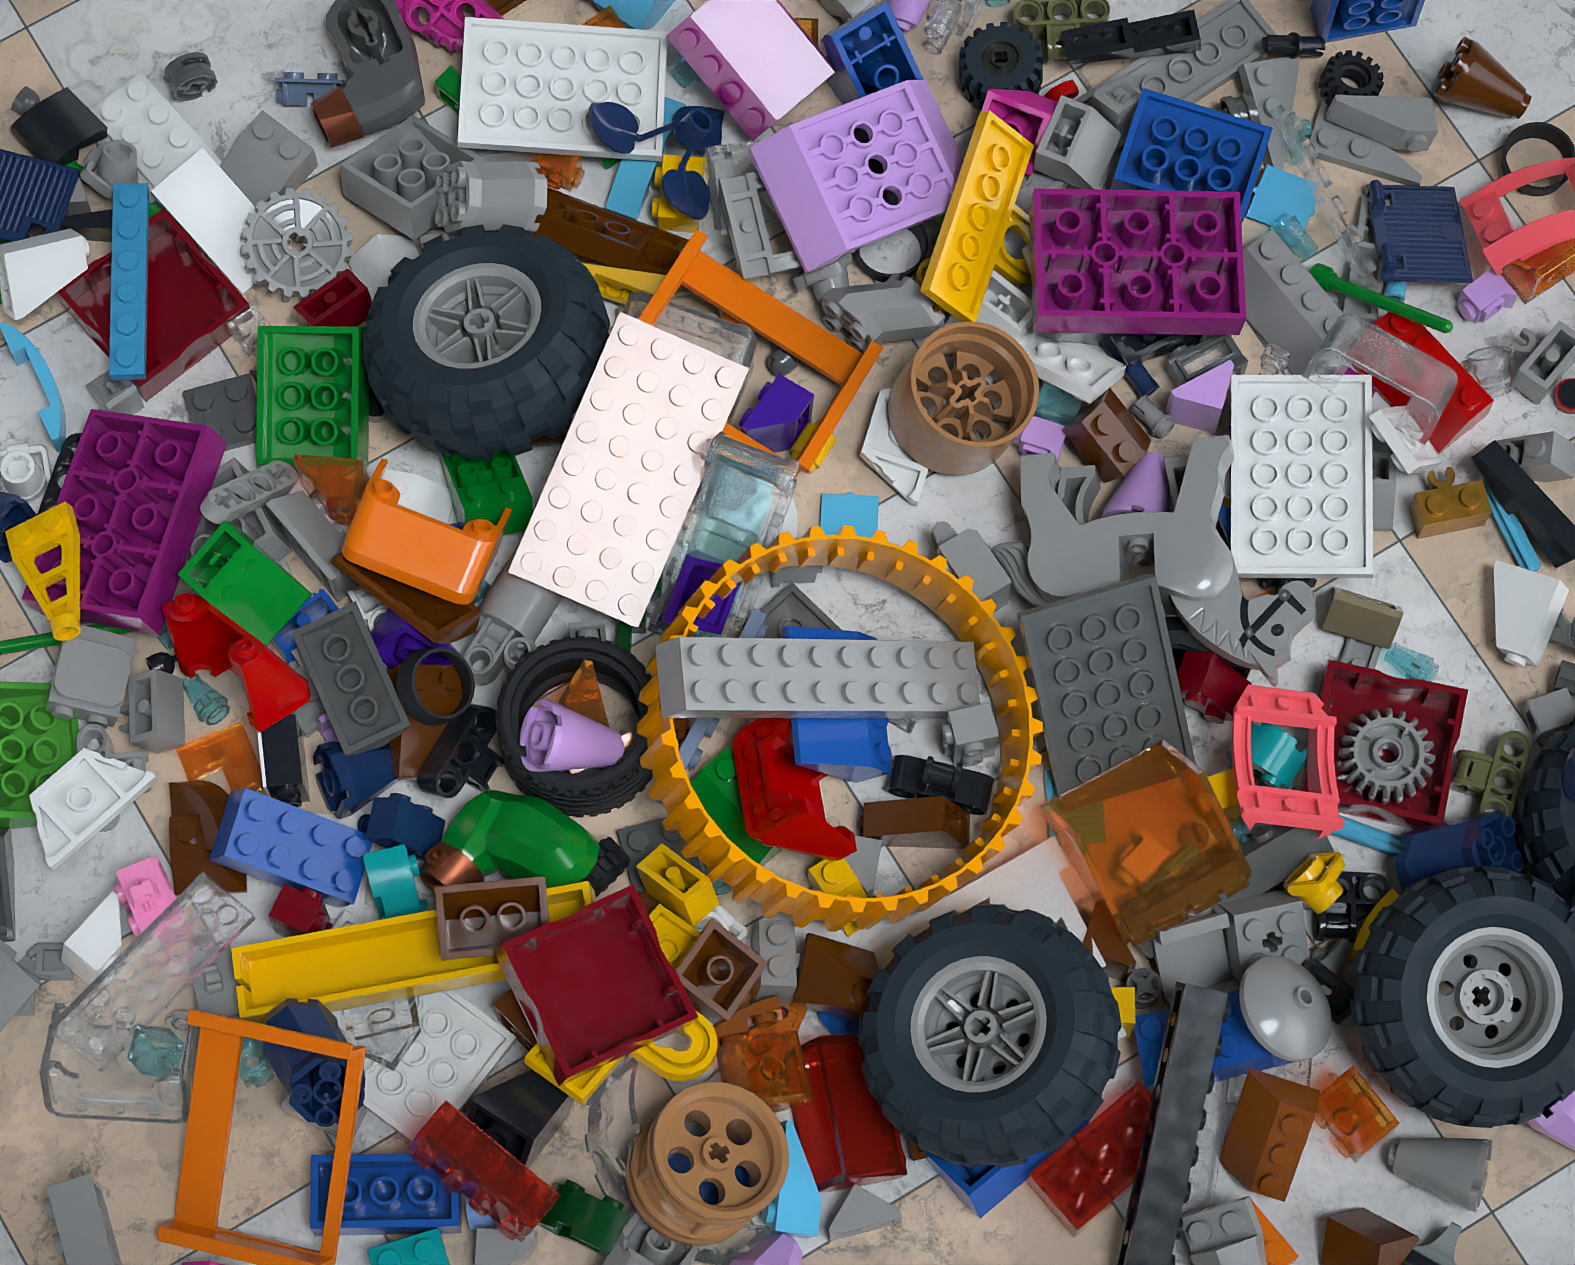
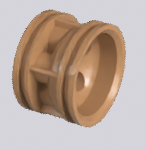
M705 1082L693 1085L674 1096L659 1114L639 1132L633 1141L626 1162V1182L630 1198L644 1221L667 1239L690 1246H708L720 1243L740 1231L754 1216L770 1204L780 1192L789 1167L787 1138L774 1112L763 1100L750 1091L723 1082ZM685 1122L700 1123L705 1129V1135L697 1137L690 1134L685 1127ZM680 1153L687 1156L690 1160L689 1171L687 1173L673 1171L668 1164V1155ZM736 1166H742L747 1170L748 1187L741 1185L737 1181L735 1176ZM708 1181L716 1185L719 1192V1199L716 1205L707 1204L702 1200L699 1194L701 1183Z

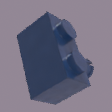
M390 793L389 797H374L371 814H364L360 817L358 830L366 833L365 839L385 849L405 844L408 856L415 854L417 861H426L425 855L427 851L436 846L442 839L446 820L433 814L432 808L412 803L411 797L407 795Z

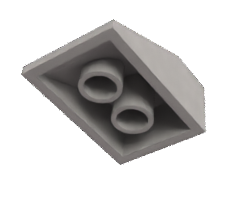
M262 110L239 135L219 167L256 207L260 200L267 203L272 192L276 191L281 196L285 194L286 188L293 187L294 191H296L318 167L315 151L311 146Z

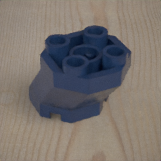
M1497 811L1483 812L1430 826H1419L1402 835L1400 844H1405L1403 853L1397 854L1394 862L1401 890L1422 878L1445 872L1447 869L1489 866L1520 872L1524 867L1515 821L1510 816H1502Z
M287 998L264 1016L265 1025L348 1043L338 1026L337 1018L318 999H308V1003L298 1002V999ZM262 1041V1050L287 1092L289 1104L308 1123H316L320 1127H330L334 1123L339 1124L348 1060ZM364 1069L362 1074L358 1109H360L363 1106V1101L365 1099L366 1077Z

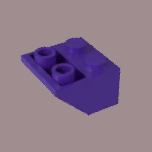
M778 374L773 383L766 382L758 395L759 403L754 410L748 408L739 423V426L742 427L741 432L774 453L791 449L808 422L811 423L814 402L813 393L783 375Z

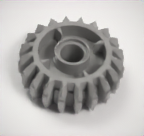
M1391 708L1385 710L1383 718L1377 709L1371 711L1370 719L1362 714L1357 719L1359 726L1351 723L1347 728L1350 735H1343L1340 742L1346 747L1338 751V756L1347 760L1340 764V770L1352 771L1346 777V783L1349 784L1357 780L1359 784L1355 792L1360 794L1364 788L1370 791L1367 795L1369 801H1373L1377 793L1381 794L1380 800L1383 804H1387L1390 794H1392L1397 803L1403 800V792L1412 798L1416 794L1415 787L1423 789L1427 782L1423 777H1430L1433 773V769L1427 764L1434 763L1435 755L1427 753V751L1433 748L1434 743L1429 740L1422 741L1428 734L1427 729L1424 728L1416 731L1414 728L1418 724L1417 718H1413L1408 724L1404 721L1406 717L1405 711H1401L1397 718H1393ZM1381 749L1390 750L1395 756V761L1392 763L1382 761L1378 751Z

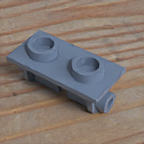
M284 72V78H275V82L283 83L282 89L276 90V102L283 103V106H307L308 93H313L314 102L337 88L339 84L346 85V81L338 80L337 73H317V79H304V73Z

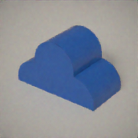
M880 1L823 37L827 52L825 57L837 70L827 78V81L842 105L906 80H924L887 1Z

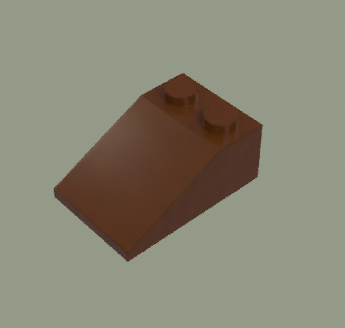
M398 664L388 672L396 692L397 675L401 664ZM418 666L415 675V687L420 701L427 709L436 714L452 715L461 702L463 691L462 680L456 666ZM406 712L412 727L394 738L389 744L395 779L417 780L421 766L447 723L437 726L425 725L413 719Z

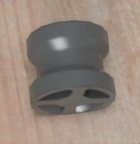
M1140 968L1134 970L1129 975L1124 987H1135V1008L1147 1009L1156 1003L1162 991V982L1155 971L1149 968Z

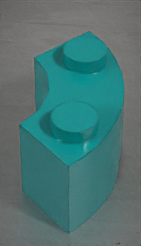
M405 844L363 855L372 895L379 913V920L430 911L427 899L420 900L414 880L415 876L420 875L416 855L408 856Z

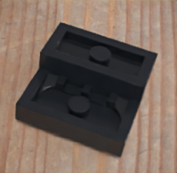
M68 87L45 98L11 125L13 134L38 159L60 165H66L78 160L79 149L106 138L108 127Z

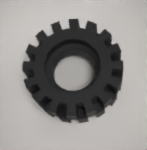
M1346 50L1344 55L1341 51L1336 53L1335 57L1332 56L1319 78L1318 88H1321V98L1327 96L1325 103L1330 106L1335 95L1378 96L1384 85L1382 81L1384 75L1383 72L1378 73L1381 68L1378 63L1372 66L1371 62L1373 59L1370 56L1366 60L1361 58L1363 53L1357 51L1355 56L1352 55V50ZM1341 77L1355 80L1361 88H1353L1347 85Z
M611 837L600 840L598 843L600 848L597 862L588 876L580 881H589L596 897L617 880V877L625 871L624 869L628 867L629 861H631L630 856Z

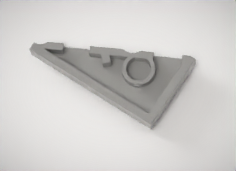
M1285 57L1244 63L1238 68L1244 92L1249 91L1254 98L1260 124L1273 128L1263 157L1265 165L1267 166L1268 164L1280 170L1284 169L1300 62L1299 57L1296 59Z
M1327 96L1323 97L1305 155L1399 184L1420 186L1422 175L1390 147L1326 120L1325 114L1329 106L1325 103Z

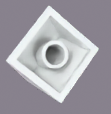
M376 234L352 255L349 264L353 274L368 288L373 300L378 287L388 286V277L391 275L390 270L404 257L414 260L419 256L413 239L408 236Z

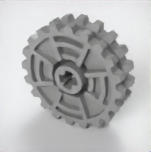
M292 187L286 188L285 194L281 196L276 191L270 193L267 203L260 200L256 204V214L249 212L245 222L248 228L242 229L240 241L245 243L241 245L240 256L247 259L244 266L246 273H254L253 283L257 287L261 285L266 286L267 295L273 297L276 293L282 295V301L289 302L291 297H297L300 302L348 268L345 262L350 261L353 250L347 246L351 245L353 236L351 232L345 231L349 222L346 217L338 216L340 207L336 203L329 206L325 203L326 196L322 193L314 197L311 196L310 189L303 188L301 193H295ZM293 238L297 243H304L301 252H298L296 248H289Z

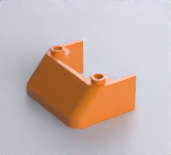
M381 458L365 487L342 546V555L354 564L450 602L461 605L473 602L498 553L512 509L505 508L497 526L488 520L476 519L468 521L463 530L398 505L400 498L399 490L391 482L382 480L388 460Z

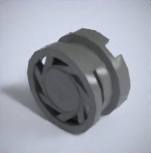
M200 52L188 53L177 57L166 66L164 73L167 81L172 82L170 88L175 99L179 101L194 100L203 97L202 91L207 89L211 92L216 87L218 81L214 71L210 69L211 63L206 54Z
M1249 91L1243 92L1241 98H1233L1230 95L1220 99V110H1223V113L1260 124L1258 110L1254 98Z

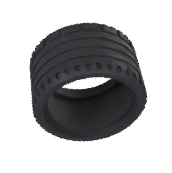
M568 636L560 640L554 639L549 641L550 644L545 646L542 644L536 647V650L527 653L523 661L519 660L515 664L514 669L507 675V683H503L500 689L501 692L497 700L496 727L503 760L511 779L516 781V786L525 795L541 798L568 817H584V815L594 817L598 816L597 814H607L611 812V809L616 807L619 809L627 802L635 799V794L637 792L641 793L653 778L652 770L641 767L639 760L648 749L647 738L636 734L635 740L626 754L614 765L599 772L584 775L565 774L559 771L534 772L526 769L522 763L521 756L527 757L526 746L520 745L522 724L528 710L548 690L563 683L577 680L595 681L612 687L631 703L640 721L648 712V706L639 701L640 691L652 679L650 673L646 674V667L632 653H626L625 648L620 645L617 646L611 641H601L597 637L589 638L585 636H577V638H570Z

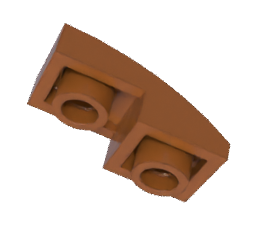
M779 995L755 1002L734 1013L728 1022L720 1023L715 1028L717 1048L723 1047L724 1050L740 1048L744 1045V1042L751 1041L749 1026L755 1025L758 1029L767 1028L777 1023L776 1020L783 1019Z

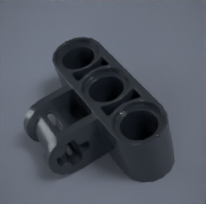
M470 703L469 707L462 714L447 723L418 772L417 783L422 792L443 798H453L457 796L465 783L481 792L488 791V782L497 767H502L504 764L503 758L488 747L497 731L496 711L493 708Z
M895 755L886 790L894 796L905 799L944 796L969 814L986 815L994 778L981 772L964 769L961 763L950 765L934 761L932 756H928L926 760L909 755Z
M1342 871L1337 881L1343 888L1345 896L1338 898L1322 913H1316L1317 941L1323 942L1325 938H1345L1350 943H1354L1356 937V912L1370 913L1376 904L1391 890L1390 883L1381 874ZM1366 886L1375 887L1380 892V898L1375 900L1368 898L1363 888ZM1302 902L1303 910H1312Z

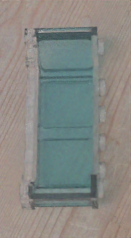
M722 431L712 440L707 439L700 459L705 460L699 475L700 483L703 485L699 495L695 494L688 510V514L692 515L689 526L684 525L679 534L677 545L681 546L678 558L673 557L668 566L666 576L670 577L667 590L659 599L654 597L648 608L646 617L651 618L648 631L661 636L671 624L662 619L688 553L698 550L723 561L731 559L736 562L749 546L758 542L766 549L780 534L797 485V479L794 477L799 469L800 462L787 457L782 459L727 437V433ZM766 572L758 574L748 584H745L743 580L741 581L721 635L697 630L692 637L738 638L745 620L748 621L753 611Z

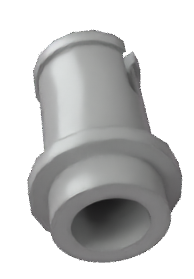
M1144 395L1135 403L1138 407L1133 406L1131 408V412L1151 429L1153 437L1158 436L1162 439L1175 426V423L1172 422V416L1170 414L1165 415L1149 400L1147 395Z

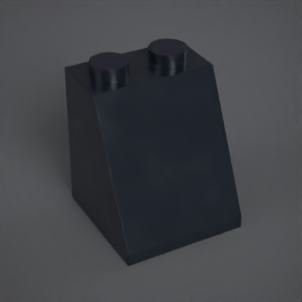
M531 1069L476 1095L472 1100L460 1139L517 1176L522 1177L567 1119L574 1099Z

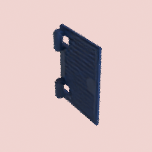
M0 149V240L14 242L31 238L29 232L32 225L45 228L44 234L60 231L81 170Z
M1372 180L1369 185H1365L1366 197H1371L1369 214L1377 258L1383 262L1380 272L1382 281L1473 282L1455 187L1382 185L1379 180ZM1385 197L1390 198L1391 206H1385ZM1396 260H1401L1403 269H1396Z

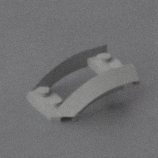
M758 171L718 180L719 201L722 200L737 261L735 268L743 280L802 267L795 250L776 255L772 254L758 197L759 192L767 190ZM855 250L845 253L842 256L853 253Z

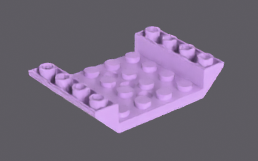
M906 80L796 122L748 149L805 274L836 262L845 253L946 214L963 164V158L926 80ZM855 128H862L868 133V143H860L855 139ZM876 159L880 161L883 166V174L873 173L868 167V160ZM884 190H891L896 194L898 198L897 205H889L884 201Z

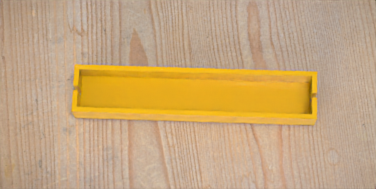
M589 881L546 889L550 922L571 917L588 904L596 901L595 891ZM436 909L231 948L235 980L241 985L236 986L240 1019L264 1024V1016L287 998L298 999V1002L308 1003V999H318L330 1012L507 979L496 955L441 960Z

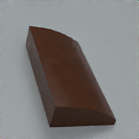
M342 552L332 557L331 563L433 643H452L476 631L482 611L474 604L461 605L442 599L348 561L342 555Z

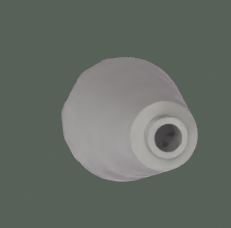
M1401 1137L1399 1144L1392 1143L1388 1164L1394 1165L1393 1173L1469 1211L1477 1212L1487 1181L1488 1162L1486 1160L1491 1161L1493 1141L1478 1138Z

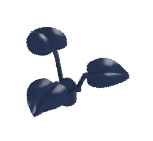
M592 102L589 107L592 128L599 140L606 147L617 153L629 154L634 150L635 141L642 142L669 130H675L674 137L676 141L682 146H688V149L678 166L679 171L671 169L663 175L661 180L663 194L667 201L681 213L696 220L705 218L709 210V190L707 184L698 172L686 171V164L693 151L703 155H712L720 148L724 111L704 106H684L674 113L671 123L644 134H637L639 129L638 122L629 109L614 102Z

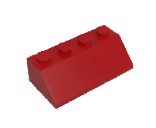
M1387 312L1377 320L1345 355V359L1360 375H1372V387L1376 389V392L1390 407H1407L1438 454L1442 453L1484 419L1494 403V399L1424 325L1391 312Z

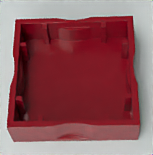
M165 208L149 218L146 379L129 380L135 385L138 393L146 402L254 320L250 305L219 269L210 264L201 255L191 237ZM112 251L87 265V270L57 292L62 306L108 359L110 356Z
M1329 659L1323 670L1318 697L1324 703L1322 707L1324 712L1328 716H1333L1337 719V724L1334 728V765L1340 799L1338 804L1339 813L1410 829L1443 823L1452 779V755L1460 737L1468 689L1422 679L1397 678L1376 669ZM1391 708L1393 718H1397L1401 711H1405V722L1409 724L1413 718H1417L1418 724L1414 729L1416 731L1424 728L1427 729L1428 734L1422 741H1433L1434 746L1427 753L1435 755L1434 763L1427 764L1433 769V773L1430 777H1423L1427 782L1423 789L1415 787L1416 794L1412 798L1403 792V800L1399 803L1390 794L1387 804H1383L1380 800L1381 794L1378 793L1373 801H1369L1367 795L1370 791L1366 788L1360 794H1357L1355 792L1359 784L1357 780L1349 784L1346 783L1345 779L1352 771L1340 770V764L1347 759L1339 757L1338 751L1346 747L1340 741L1343 735H1350L1347 730L1348 726L1351 723L1359 726L1357 719L1360 715L1363 714L1370 719L1371 711L1377 709L1383 718L1385 710ZM1381 749L1378 751L1382 761L1386 763L1395 761V756L1390 750ZM1307 760L1305 761L1300 791L1308 792Z
M634 884L588 904L571 917L548 922L506 941L495 952L558 1086L686 1028L698 1018L676 970L666 959L660 947L657 931Z

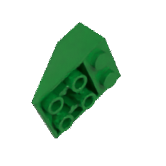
M508 450L493 452L491 460H470L469 457L461 455L459 451H455L451 456L439 452L461 530H463L468 521L485 519L497 526L507 507L512 509L504 535L525 531L533 513V501L515 456L512 457Z
M224 521L178 573L205 600L266 646L269 645L312 595L311 592L236 524Z

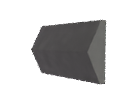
M356 601L291 631L345 756L356 755L383 747L412 727Z

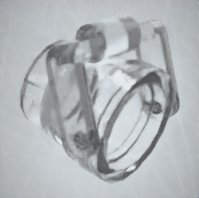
M1513 345L1491 346L1475 350L1466 355V360L1460 363L1492 398L1503 396L1512 391L1510 362L1516 356V350Z

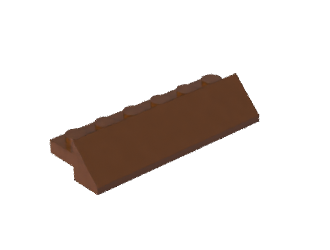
M548 187L546 211L544 215H537L534 223H540L538 230L532 233L536 237L540 234L545 235L570 252L578 254L582 260L587 262H600L613 268L662 275L668 274L689 239Z

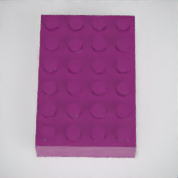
M1034 188L1029 205L1033 332L1240 335L1246 321L1240 192Z
M96 409L90 410L56 503L57 506L66 501L73 507L80 533V622L160 635L165 621L162 606L173 599L180 579L178 573L185 565L202 517L200 505L208 492L211 491L227 443L209 426ZM61 545L36 557L35 564L41 574L60 566L62 561ZM65 579L46 588L51 602L67 595ZM26 585L21 599L41 615H45L30 588Z

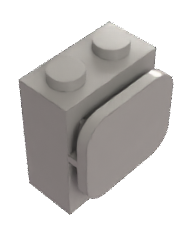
M80 625L81 633L79 636L72 640L60 642L44 710L52 712V716L62 720H72L74 717L86 720L88 725L98 724L104 729L108 726L114 727L125 696L137 639Z

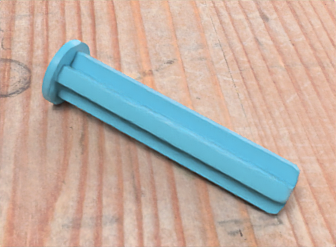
M1483 480L1492 514L1518 566L1536 572L1541 568V562L1516 513L1508 515L1486 480Z
M1341 815L1340 818H1344L1345 825L1342 829L1331 833L1332 835L1394 857L1399 853H1403L1405 844H1400V836Z

